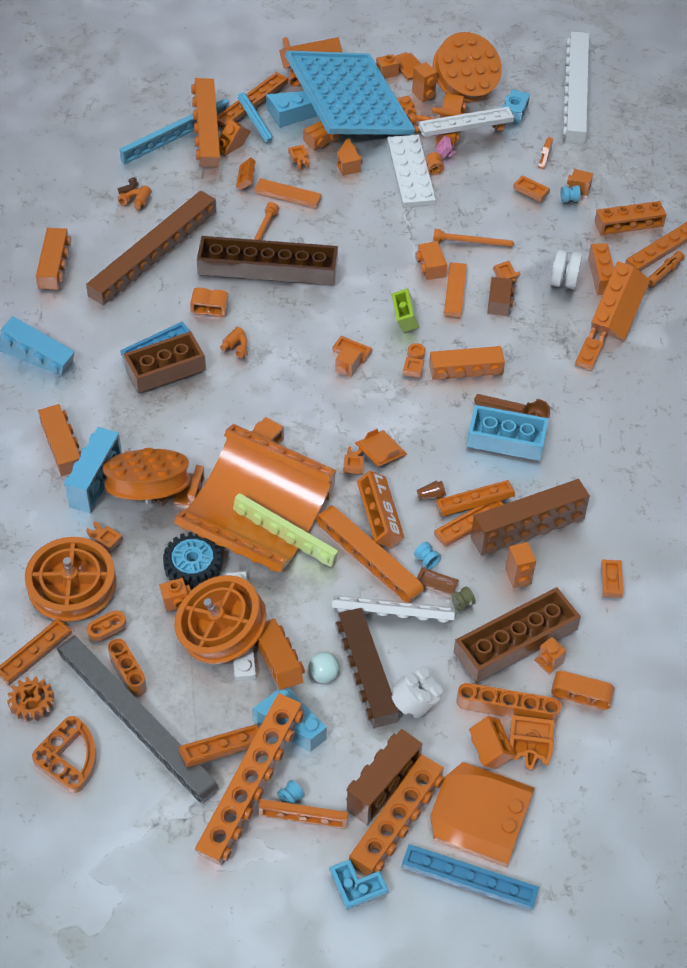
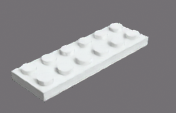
M419 135L387 137L403 208L435 205L436 199Z

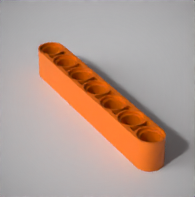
M331 505L316 516V522L321 529L404 602L410 603L424 591L422 583L336 507Z

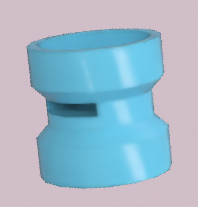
M579 185L572 186L571 188L567 186L561 187L560 196L562 203H568L571 200L573 202L580 201L581 192Z
M423 542L414 551V556L418 560L423 561L422 564L426 569H432L441 560V555L437 551H433V547L429 542Z

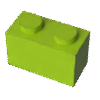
M409 289L392 293L396 319L402 332L420 328L414 300Z

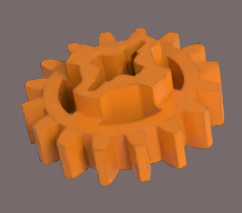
M26 677V682L18 680L19 686H11L13 692L8 693L9 700H7L11 713L16 714L17 719L23 716L25 722L28 721L29 717L36 721V716L44 718V711L50 713V706L54 705L53 698L55 696L51 685H46L45 679L38 682L37 677H34L33 681Z

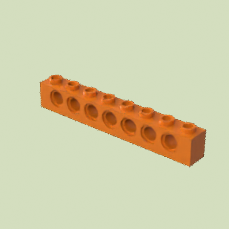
M278 693L195 847L198 855L222 866L224 861L227 862L229 860L234 841H238L243 833L242 826L244 822L250 820L254 811L253 805L261 799L264 793L263 787L266 781L269 782L271 780L276 762L281 761L286 743L291 742L296 724H300L303 720L305 712H303L302 703ZM281 718L288 719V722L286 724H278V721ZM271 737L278 738V741L276 743H268V740ZM261 756L268 757V760L264 763L257 762ZM251 775L258 776L255 782H247L248 777ZM240 795H247V799L244 802H237V798ZM229 815H237L235 821L226 822V818ZM218 835H226V839L223 842H215Z

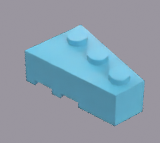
M289 688L280 691L278 689L252 708L253 722L262 724L278 693L302 703L303 712H305L303 720L300 724H296L293 730L295 733L291 742L311 752L327 740V727ZM281 718L278 724L284 725L288 722V719Z

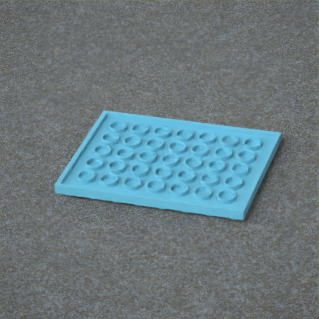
M286 51L285 57L328 134H414V126L370 53Z

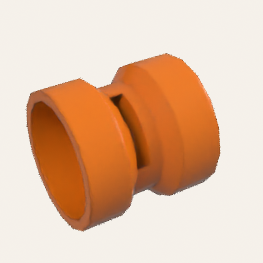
M437 152L428 154L426 163L429 173L431 175L441 174L444 171L441 154Z

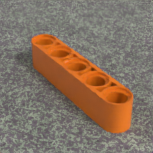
M472 683L461 684L457 692L456 703L458 707L474 712L509 718L512 715L549 719L555 720L554 723H556L561 711V703L553 697Z

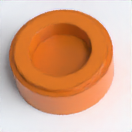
M419 343L411 344L408 347V357L422 360L425 357V347Z

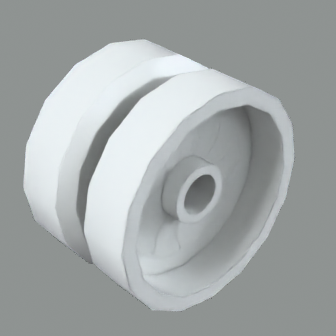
M558 249L551 273V286L560 287L563 277H566V289L575 290L582 253L573 252L569 262L567 261V250Z

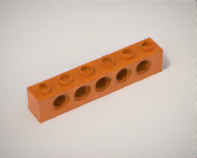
M420 755L349 855L354 869L365 876L383 870L385 866L384 861L388 855L391 857L398 846L396 844L398 840L405 838L410 829L408 827L412 821L416 822L421 814L420 809L423 804L427 805L433 796L432 791L435 787L439 788L445 778L443 776L444 767L426 756ZM419 781H424V782H426L427 784H426V785H420V784H418L417 782H419ZM407 798H413V799H415L416 801H414V802H409V801H407L406 799H407ZM399 814L402 815L404 818L397 819L394 817V815ZM387 831L390 832L392 835L384 836L382 833ZM378 849L380 852L373 854L369 850Z

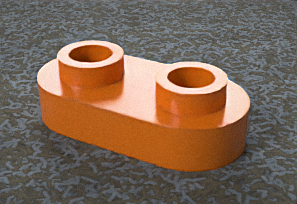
M117 610L111 611L91 621L87 626L88 637L93 641H102L122 631L126 627L125 614Z

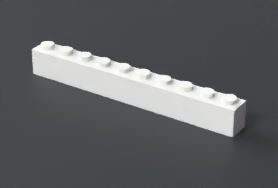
M571 32L570 38L567 37L565 85L567 86H565L564 95L567 96L564 98V105L567 106H564L563 115H566L563 119V136H565V143L584 144L587 129L589 33Z

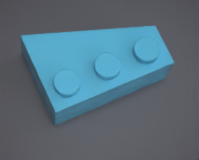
M305 91L266 94L267 110L280 128L318 116Z

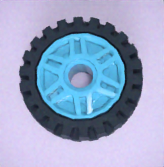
M188 532V536H185L184 533L180 534V539L176 536L173 538V542L170 541L168 547H165L163 554L165 574L169 581L183 578L184 584L189 585L190 590H192L194 586H198L208 579L220 576L223 565L221 548L207 538H201L197 534L193 536L192 532Z

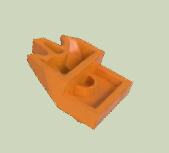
M512 715L509 742L515 754L513 759L518 760L521 756H524L525 767L530 771L533 770L536 759L541 760L543 765L548 766L553 754L555 720Z

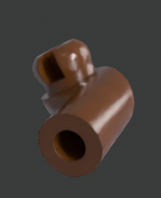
M130 178L128 180L129 185L117 188L119 194H125L136 189L139 186L137 178Z

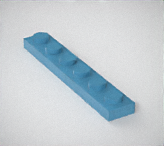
M408 844L401 868L530 911L533 910L539 890L538 886Z

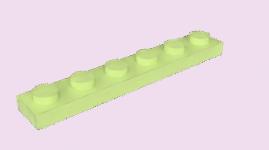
M239 493L235 497L233 510L239 515L250 519L256 525L267 529L270 533L279 536L287 543L296 546L304 553L313 556L331 568L336 563L338 550L246 496Z

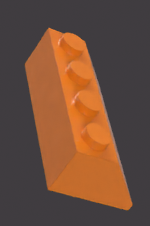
M617 261L591 321V329L592 327L596 328L598 333L605 331L607 332L606 336L625 342L650 279L634 266Z

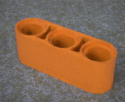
M113 639L108 644L111 663L134 697L142 696L147 689L143 671L126 642L122 639Z
M558 671L554 677L551 694L563 700L601 710H608L612 705L615 687L608 682L566 671Z

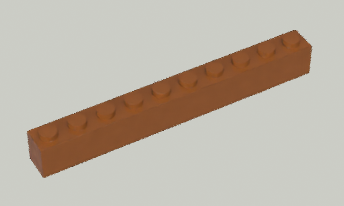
M201 190L86 283L88 297L101 305L111 301L115 295L123 291L127 285L135 281L139 275L147 271L151 265L159 261L163 255L180 243L187 235L191 234L210 216L214 215L217 209L216 199Z

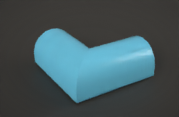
M350 859L329 867L331 876L347 911L389 894L380 871L359 879Z

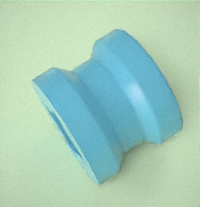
M290 780L284 789L281 788L277 791L278 797L285 803L295 804L297 800L305 797L302 788L293 780Z

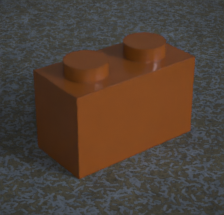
M491 277L487 314L508 316L509 309H513L514 299H510V297H514L515 287L512 286V279Z

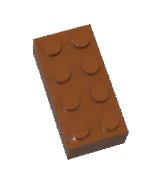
M191 331L123 354L125 369L138 393L206 370L205 355Z
M403 729L397 734L394 733L389 738L388 745L375 754L374 761L370 765H365L360 773L361 776L356 781L353 780L346 789V811L367 826L386 805L422 753L423 743Z

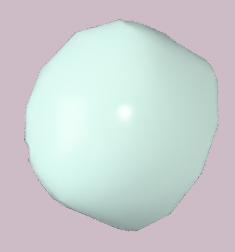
M319 652L311 658L308 670L311 678L317 682L330 683L338 676L340 666L333 654Z

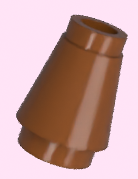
M437 480L416 490L419 501L440 499L446 495L443 482H437Z

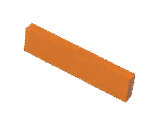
M262 178L259 179L254 188V193L315 209L322 199L321 193Z
M453 262L449 264L444 316L461 318L467 264Z
M509 480L437 499L436 506L443 517L515 497V491Z
M500 500L476 507L434 530V535L446 548L471 534L475 514L504 504Z
M57 618L0 665V678L10 686L72 634V630Z
M254 724L181 745L178 751L187 767L249 749L259 730V726Z
M260 799L259 816L347 829L348 812L265 799Z

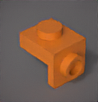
M510 261L494 265L493 267L496 277L512 279V285L517 282L521 275L520 272L515 273Z

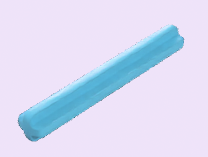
M245 92L239 93L238 100L266 143L271 142L273 136Z

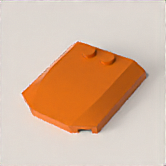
M465 762L460 763L445 776L431 811L430 820L433 840L507 868L535 787Z

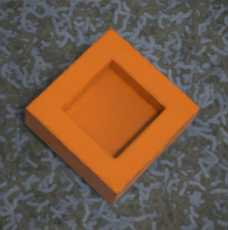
M406 357L403 375L420 378L424 360Z

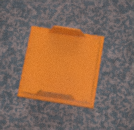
M378 429L370 431L364 439L355 442L378 467L407 455L384 430L378 432Z

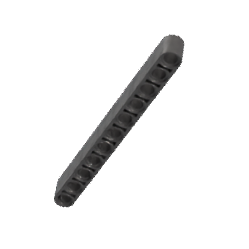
M73 635L57 647V651L63 660L198 802L203 803L219 790L216 781L200 764L191 767L186 766L178 751L181 744L78 637Z

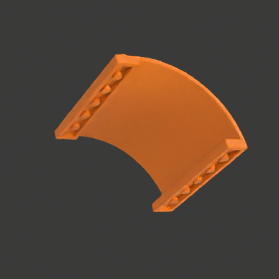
M232 424L225 430L224 437H227L209 478L186 510L183 509L175 517L174 523L184 530H190L201 538H207L218 546L226 547L235 554L243 555L252 562L260 563L271 571L280 573L292 560L299 548L270 533L260 525H256L243 515H239L233 510L235 497L240 493L309 533L316 520V516L322 508L337 470L236 424Z

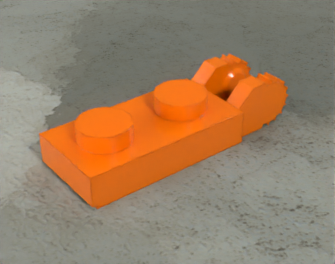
M592 327L575 361L576 366L592 371L603 348L607 332L602 331L598 341L593 339L596 334V328Z

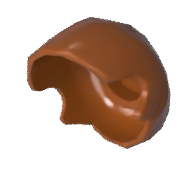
M536 399V401L526 404V412L524 414L550 419V406L546 401Z

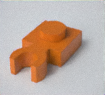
M410 96L397 98L407 116L410 113L416 115L415 104Z
M304 145L288 148L290 158L293 163L297 162L299 170H301L302 164H305L307 168L310 167L309 155Z
M348 447L347 455L344 458L343 473L362 474L364 456H361L362 450L358 448L357 452H353L351 447Z
M96 521L93 522L96 530L86 529L87 535L94 538L95 542L102 545L108 552H111L123 540L120 533L109 526L102 529L100 523Z

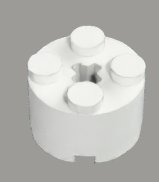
M424 667L409 669L391 689L394 693L392 700L396 707L405 715L408 713L414 715L413 718L422 717L439 701L440 695L443 692L441 686L436 683L429 671Z

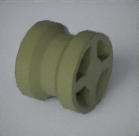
M467 586L463 587L460 592L455 591L451 594L452 602L459 611H463L466 606H472L476 603L473 592Z

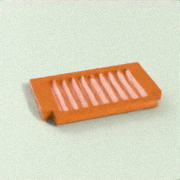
M405 52L396 55V59L400 62V73L408 81L412 80L413 68L420 65V61L412 53Z

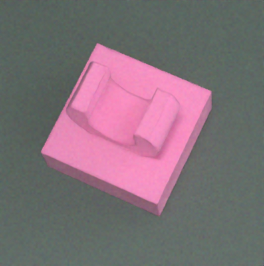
M444 136L436 146L437 153L441 154L442 160L446 155L452 157L455 154L450 138Z

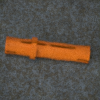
M677 251L672 257L667 258L664 264L648 277L650 279L648 287L653 288L670 271H674L677 265L684 260L685 255L681 251Z

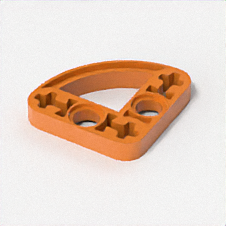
M76 716L65 718L33 751L32 759L34 765L71 793L80 792L89 782L96 765V747L89 728ZM69 725H71V726L76 725V728H75V729H73V728H70V729H69L68 726H69ZM79 735L86 744L87 752L85 764L81 772L60 757ZM56 738L63 739V743L60 746H53L51 743ZM40 755L42 757L46 755L47 761H45L44 759L39 760L38 757ZM61 765L64 767V771L60 774L52 772L55 766ZM68 774H69V777H70L72 780L75 781V780L78 779V782H79V783H78V784L73 783V784L71 785L70 779L67 777Z

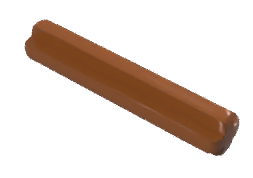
M476 394L474 398L476 405L522 414L526 412L525 404Z

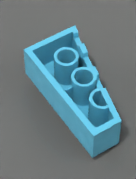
M14 316L0 330V352L60 376L63 375L73 362L75 351Z

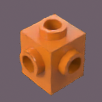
M183 578L159 584L166 612L178 609L183 599L191 591L189 585L184 584Z

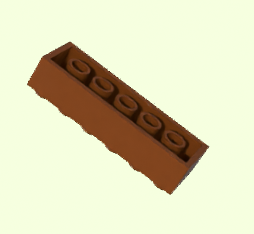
M576 479L475 514L471 539L480 555L491 554L498 549L512 546L521 541H528L538 535H545L549 531L561 529L568 524L578 523L585 519L590 495L581 481Z
M558 587L455 639L453 653L475 683H478L537 652L540 646L551 637L557 641L578 630L581 616Z

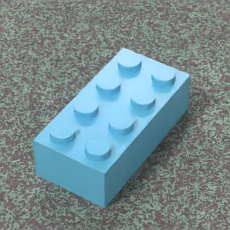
M475 405L468 432L467 447L541 461L549 418Z
M97 427L96 431L90 435L89 443L82 449L81 457L78 462L74 463L70 476H67L64 481L67 493L66 498L70 508L91 514L105 489L104 483L107 476L103 473V465L112 457L122 454L118 432Z

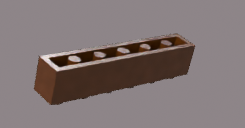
M362 608L338 613V621L335 622L338 634L341 633L342 635L341 645L343 651L347 650L348 666L354 670L355 686L359 685V698L361 703H365L367 721H371L373 729L397 723L399 712L392 700V692Z

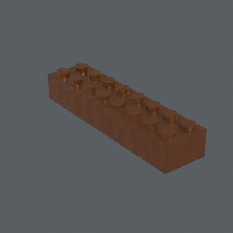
M201 236L197 255L198 275L335 285L338 246Z

